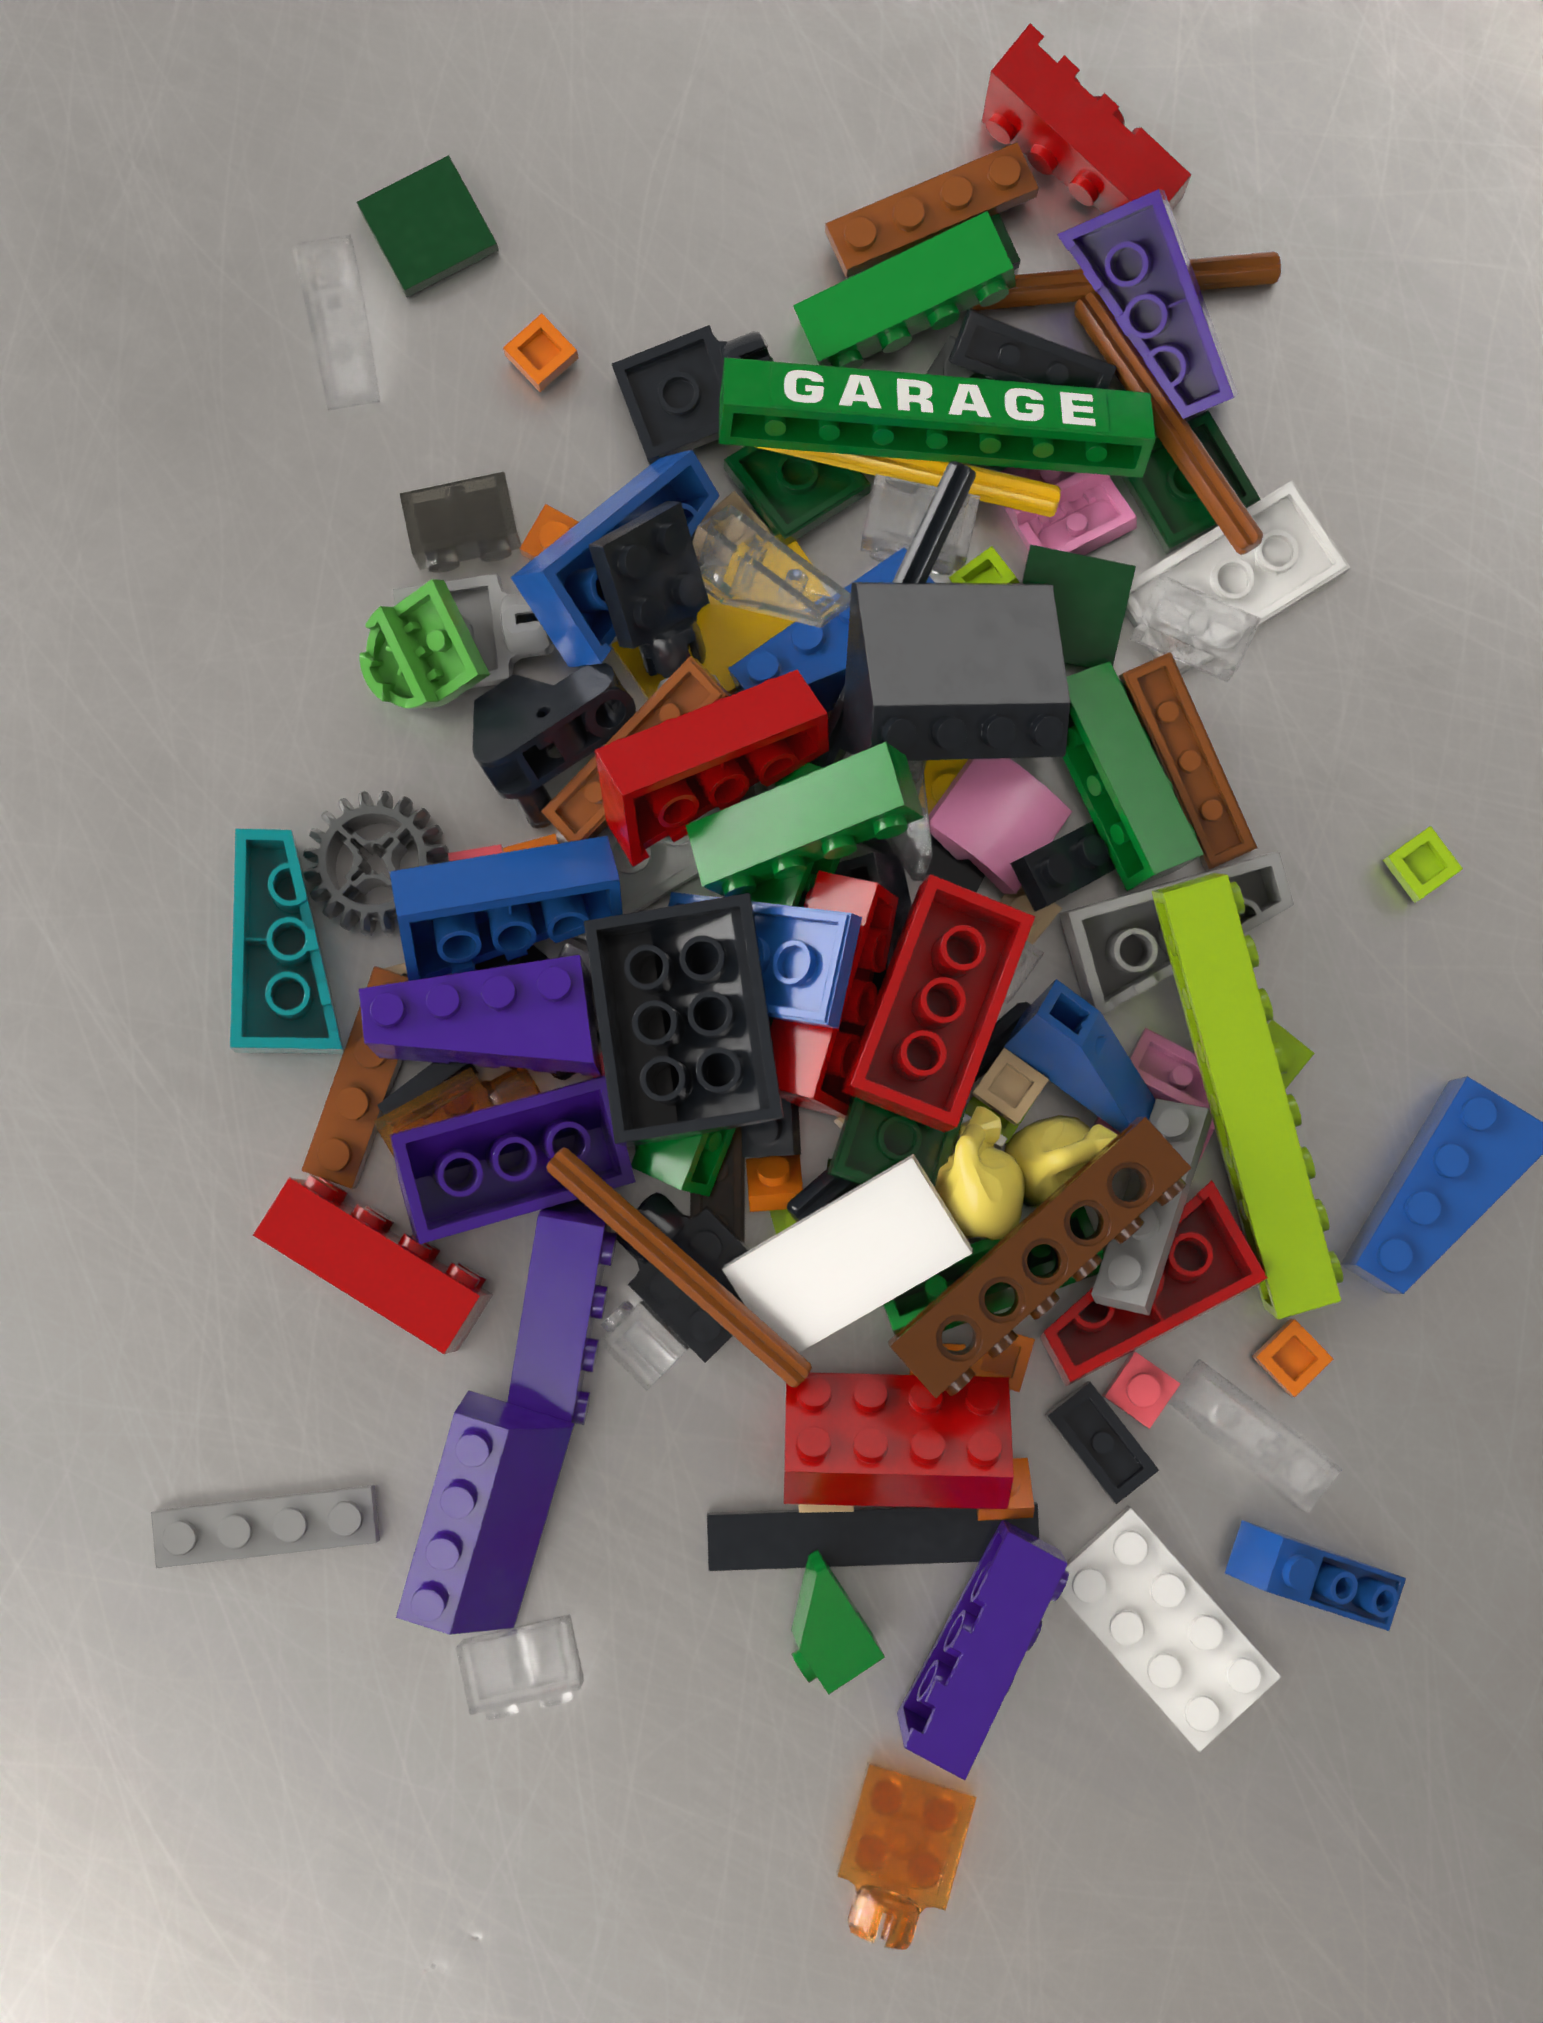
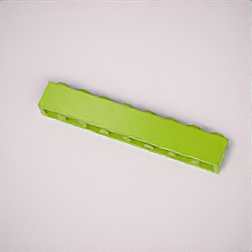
M1212 873L1151 891L1244 1237L1267 1276V1279L1258 1285L1263 1307L1279 1320L1340 1302L1341 1297L1337 1284L1343 1282V1272L1337 1255L1334 1251L1328 1252L1323 1232L1328 1231L1330 1228L1329 1219L1322 1201L1314 1199L1309 1179H1313L1316 1176L1315 1166L1307 1147H1300L1295 1127L1302 1124L1301 1114L1292 1094L1287 1095L1281 1074L1287 1073V1061L1278 1041L1272 1042L1267 1021L1273 1020V1009L1264 988L1258 989L1253 968L1259 966V956L1250 935L1244 936L1239 915L1245 912V904L1241 890L1235 881L1230 882L1228 874Z

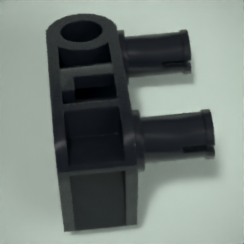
M607 663L586 665L555 685L513 674L474 700L472 745L474 758L497 793L504 799H515L532 828H545L552 823L541 811L552 798L543 784L594 752L595 749L606 744L636 713L634 699L623 687L612 666ZM554 745L562 757L552 758L549 756L550 750Z

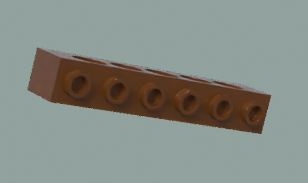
M1137 1117L888 1341L890 1348L935 1398L944 1391L949 1396H953L975 1376L976 1373L970 1367L982 1356L988 1353L992 1358H995L1016 1340L1018 1335L1013 1329L1029 1314L1034 1320L1039 1319L1059 1301L1060 1297L1055 1291L1071 1276L1076 1282H1079L1089 1275L1102 1262L1101 1257L1097 1253L1111 1240L1115 1239L1118 1244H1121L1137 1232L1144 1224V1220L1139 1215L1151 1204L1157 1201L1160 1206H1164L1177 1196L1187 1185L1181 1177L1191 1169V1166L1146 1117ZM1130 1168L1138 1175L1140 1188L1133 1198L1123 1201L1115 1195L1112 1181L1118 1171ZM1082 1206L1091 1207L1098 1216L1096 1231L1086 1238L1076 1237L1070 1228L1072 1213ZM1048 1244L1056 1253V1265L1046 1275H1033L1027 1265L1028 1254L1035 1246ZM999 1282L1010 1284L1015 1294L1014 1303L1011 1308L1003 1313L988 1311L984 1301L988 1288ZM953 1321L967 1322L973 1331L971 1343L960 1351L949 1350L942 1343L943 1330Z

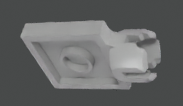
M498 574L445 581L490 673L488 677L472 688L498 685L513 675L514 664L521 658L547 655L554 651L555 645L522 594L505 593ZM423 585L393 589L394 605H397Z

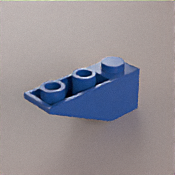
M1056 979L1024 1011L1004 1047L1047 1077L1052 1083L1117 1131H1123L1137 1117H1146L1149 1120L1156 1100L1106 1019L1098 1009Z
M1244 1520L1241 1521L1225 1570V1574L1263 1591L1387 1631L1390 1630L1406 1578Z

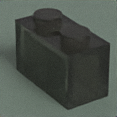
M505 472L399 493L412 556L420 570L428 568L433 573L447 572L459 567L460 561L479 557L485 562L499 561L511 556V551L519 549L522 545L512 495Z

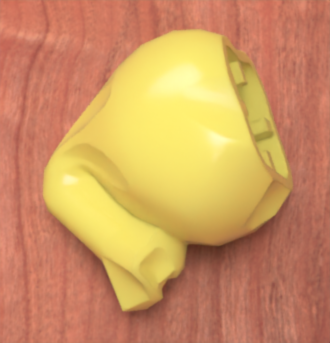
M981 1106L976 1107L969 1121L961 1124L959 1130L960 1138L956 1143L955 1152L949 1156L948 1162L939 1169L935 1189L966 1239L981 1237L997 1240L1005 1237L1020 1222L1025 1195V1179L1016 1159L1010 1154L994 1148V1144L1000 1138L1001 1119L991 1110Z
M1063 1115L1038 1120L1016 1132L1005 1146L1004 1152L1016 1159L1025 1179L1023 1203L1037 1208L1113 1140L1117 1134L1101 1124L1094 1125L1090 1129L1078 1117Z

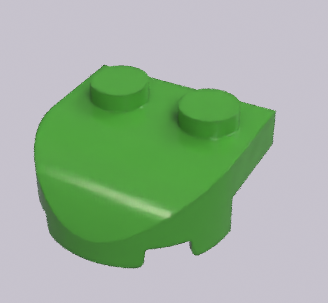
M431 579L394 607L380 606L365 624V627L370 629L366 652L359 654L360 667L368 687L381 701L391 702L405 709L441 707L450 703L490 675L444 580Z

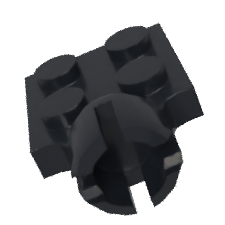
M710 325L611 364L650 465L658 458L692 450L719 439L720 391L724 357L773 361L767 349L768 345L760 332L753 331L728 342L718 341L713 335Z
M665 501L589 544V548L619 647L630 649L638 647L646 672L650 676H655L658 673L664 678H669L690 657L689 647L692 657L697 658L701 664L704 663L706 649L700 628L696 622L697 613L710 602L682 503Z
M656 1192L648 1196L637 1210L742 1302L722 1269L725 1264L751 1249L708 1206L700 1213L690 1217L683 1214L665 1195ZM617 1233V1241L637 1261L639 1267L637 1275L629 1282L628 1286L706 1363L733 1335Z

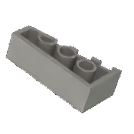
M1280 852L1250 858L1059 913L1082 998L1098 1009L1102 1015H1105L1115 1009L1116 1006L1137 994L1143 993L1158 984L1159 981L1173 974L1151 892L1153 890L1212 873L1228 874L1230 882L1235 881L1238 884L1244 899L1245 912L1239 915L1244 934L1293 906L1294 903Z

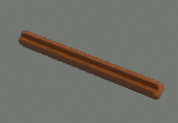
M1274 251L1189 259L1200 290L1274 284L1281 275L1280 256ZM1082 269L1015 275L1016 286L1009 289V294L1004 299L987 307L977 304L972 308L979 311L1077 302L1080 298L1085 297L1091 292H1098L1094 290L1083 274Z
M1091 292L1085 297L1080 298L1075 303V316L1105 360L1117 367L1115 375L1126 391L1151 393L1156 435L1230 544L1240 555L1255 549L1262 543L1263 532L1185 418H1182L1129 337L1124 334L1098 293Z
M562 1148L548 1162L546 1166L547 1171L789 1386L795 1388L804 1381L812 1369L811 1363L567 1148Z

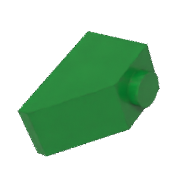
M817 1549L808 1556L791 1629L798 1650L791 1655L806 1680L810 1683L818 1678L829 1695L884 1659L885 1656L876 1637Z

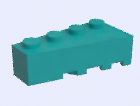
M235 828L230 1048L236 1053L343 1054L344 1052L298 849L292 830Z

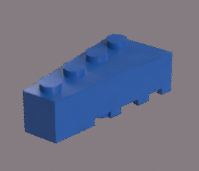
M693 450L658 458L510 577L569 668L602 664L612 649L609 645L616 637L589 544L665 501L682 503L690 535L692 536L719 498L718 491Z
M901 548L854 582H893L907 552L906 548ZM930 576L926 583H935ZM852 583L729 667L728 670L737 692L739 693L768 679L777 678L798 669L826 712L833 710L834 703L837 702L845 685Z
M608 836L389 872L408 981L444 976L450 973L457 974L476 971L475 964L503 954L507 961L528 954L527 949L534 943L550 938L555 943H559L584 934V921L623 914L620 878Z
M1468 1076L1449 1081L1340 1265L1385 1293L1404 1294L1543 1155V1122Z

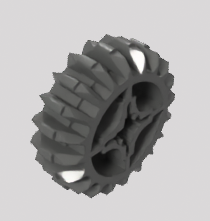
M364 791L359 793V808L354 809L346 798L339 800V807L344 814L338 819L328 811L323 812L321 817L330 826L329 829L324 833L319 829L312 828L309 833L313 840L321 844L320 848H308L303 851V857L310 862L318 863V866L308 868L303 872L304 879L308 882H322L313 888L310 896L315 902L328 900L322 911L326 917L332 919L342 913L340 926L348 931L355 927L360 919L361 933L365 936H372L375 931L376 922L379 920L383 933L390 936L395 932L394 919L397 918L394 899L376 905H366L353 901L360 893L366 895L376 887L383 886L392 890L391 880L383 872L378 874L371 868L367 862L368 859L360 852V848H364L371 855L376 853L380 858L382 853H385L382 860L387 865L386 869L389 872L400 870V862L408 852L406 845L413 838L418 849V867L435 864L434 861L445 859L450 852L446 845H431L440 839L443 831L439 825L425 827L431 817L425 808H421L411 815L413 802L410 798L404 796L393 809V797L389 791H382L378 797L377 806H374L371 796L368 792ZM379 823L392 824L399 827L394 833L388 831L384 836L376 840L364 839L356 833L357 830L365 826ZM345 844L352 852L353 865L345 875L347 882L340 888L336 876V862L342 845Z

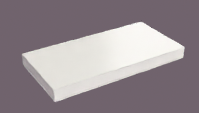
M1293 480L1247 508L1263 532L1262 543L1255 549L1243 555L1238 554L1218 526L1133 579L1125 614L1154 658L1171 652L1181 675L1342 576L1351 568Z
M912 1154L728 1262L722 1270L744 1305L800 1353L972 1254L973 1248L919 1161Z

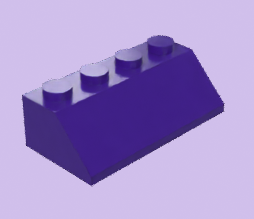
M605 1075L390 1135L399 1185L413 1236L419 1244L578 1199L555 1179L546 1168L548 1162L562 1148H567L613 1189L636 1182L627 1147L617 1145L614 1141Z
M468 1390L453 1415L396 1618L448 1635L514 1628L571 1439L574 1423Z

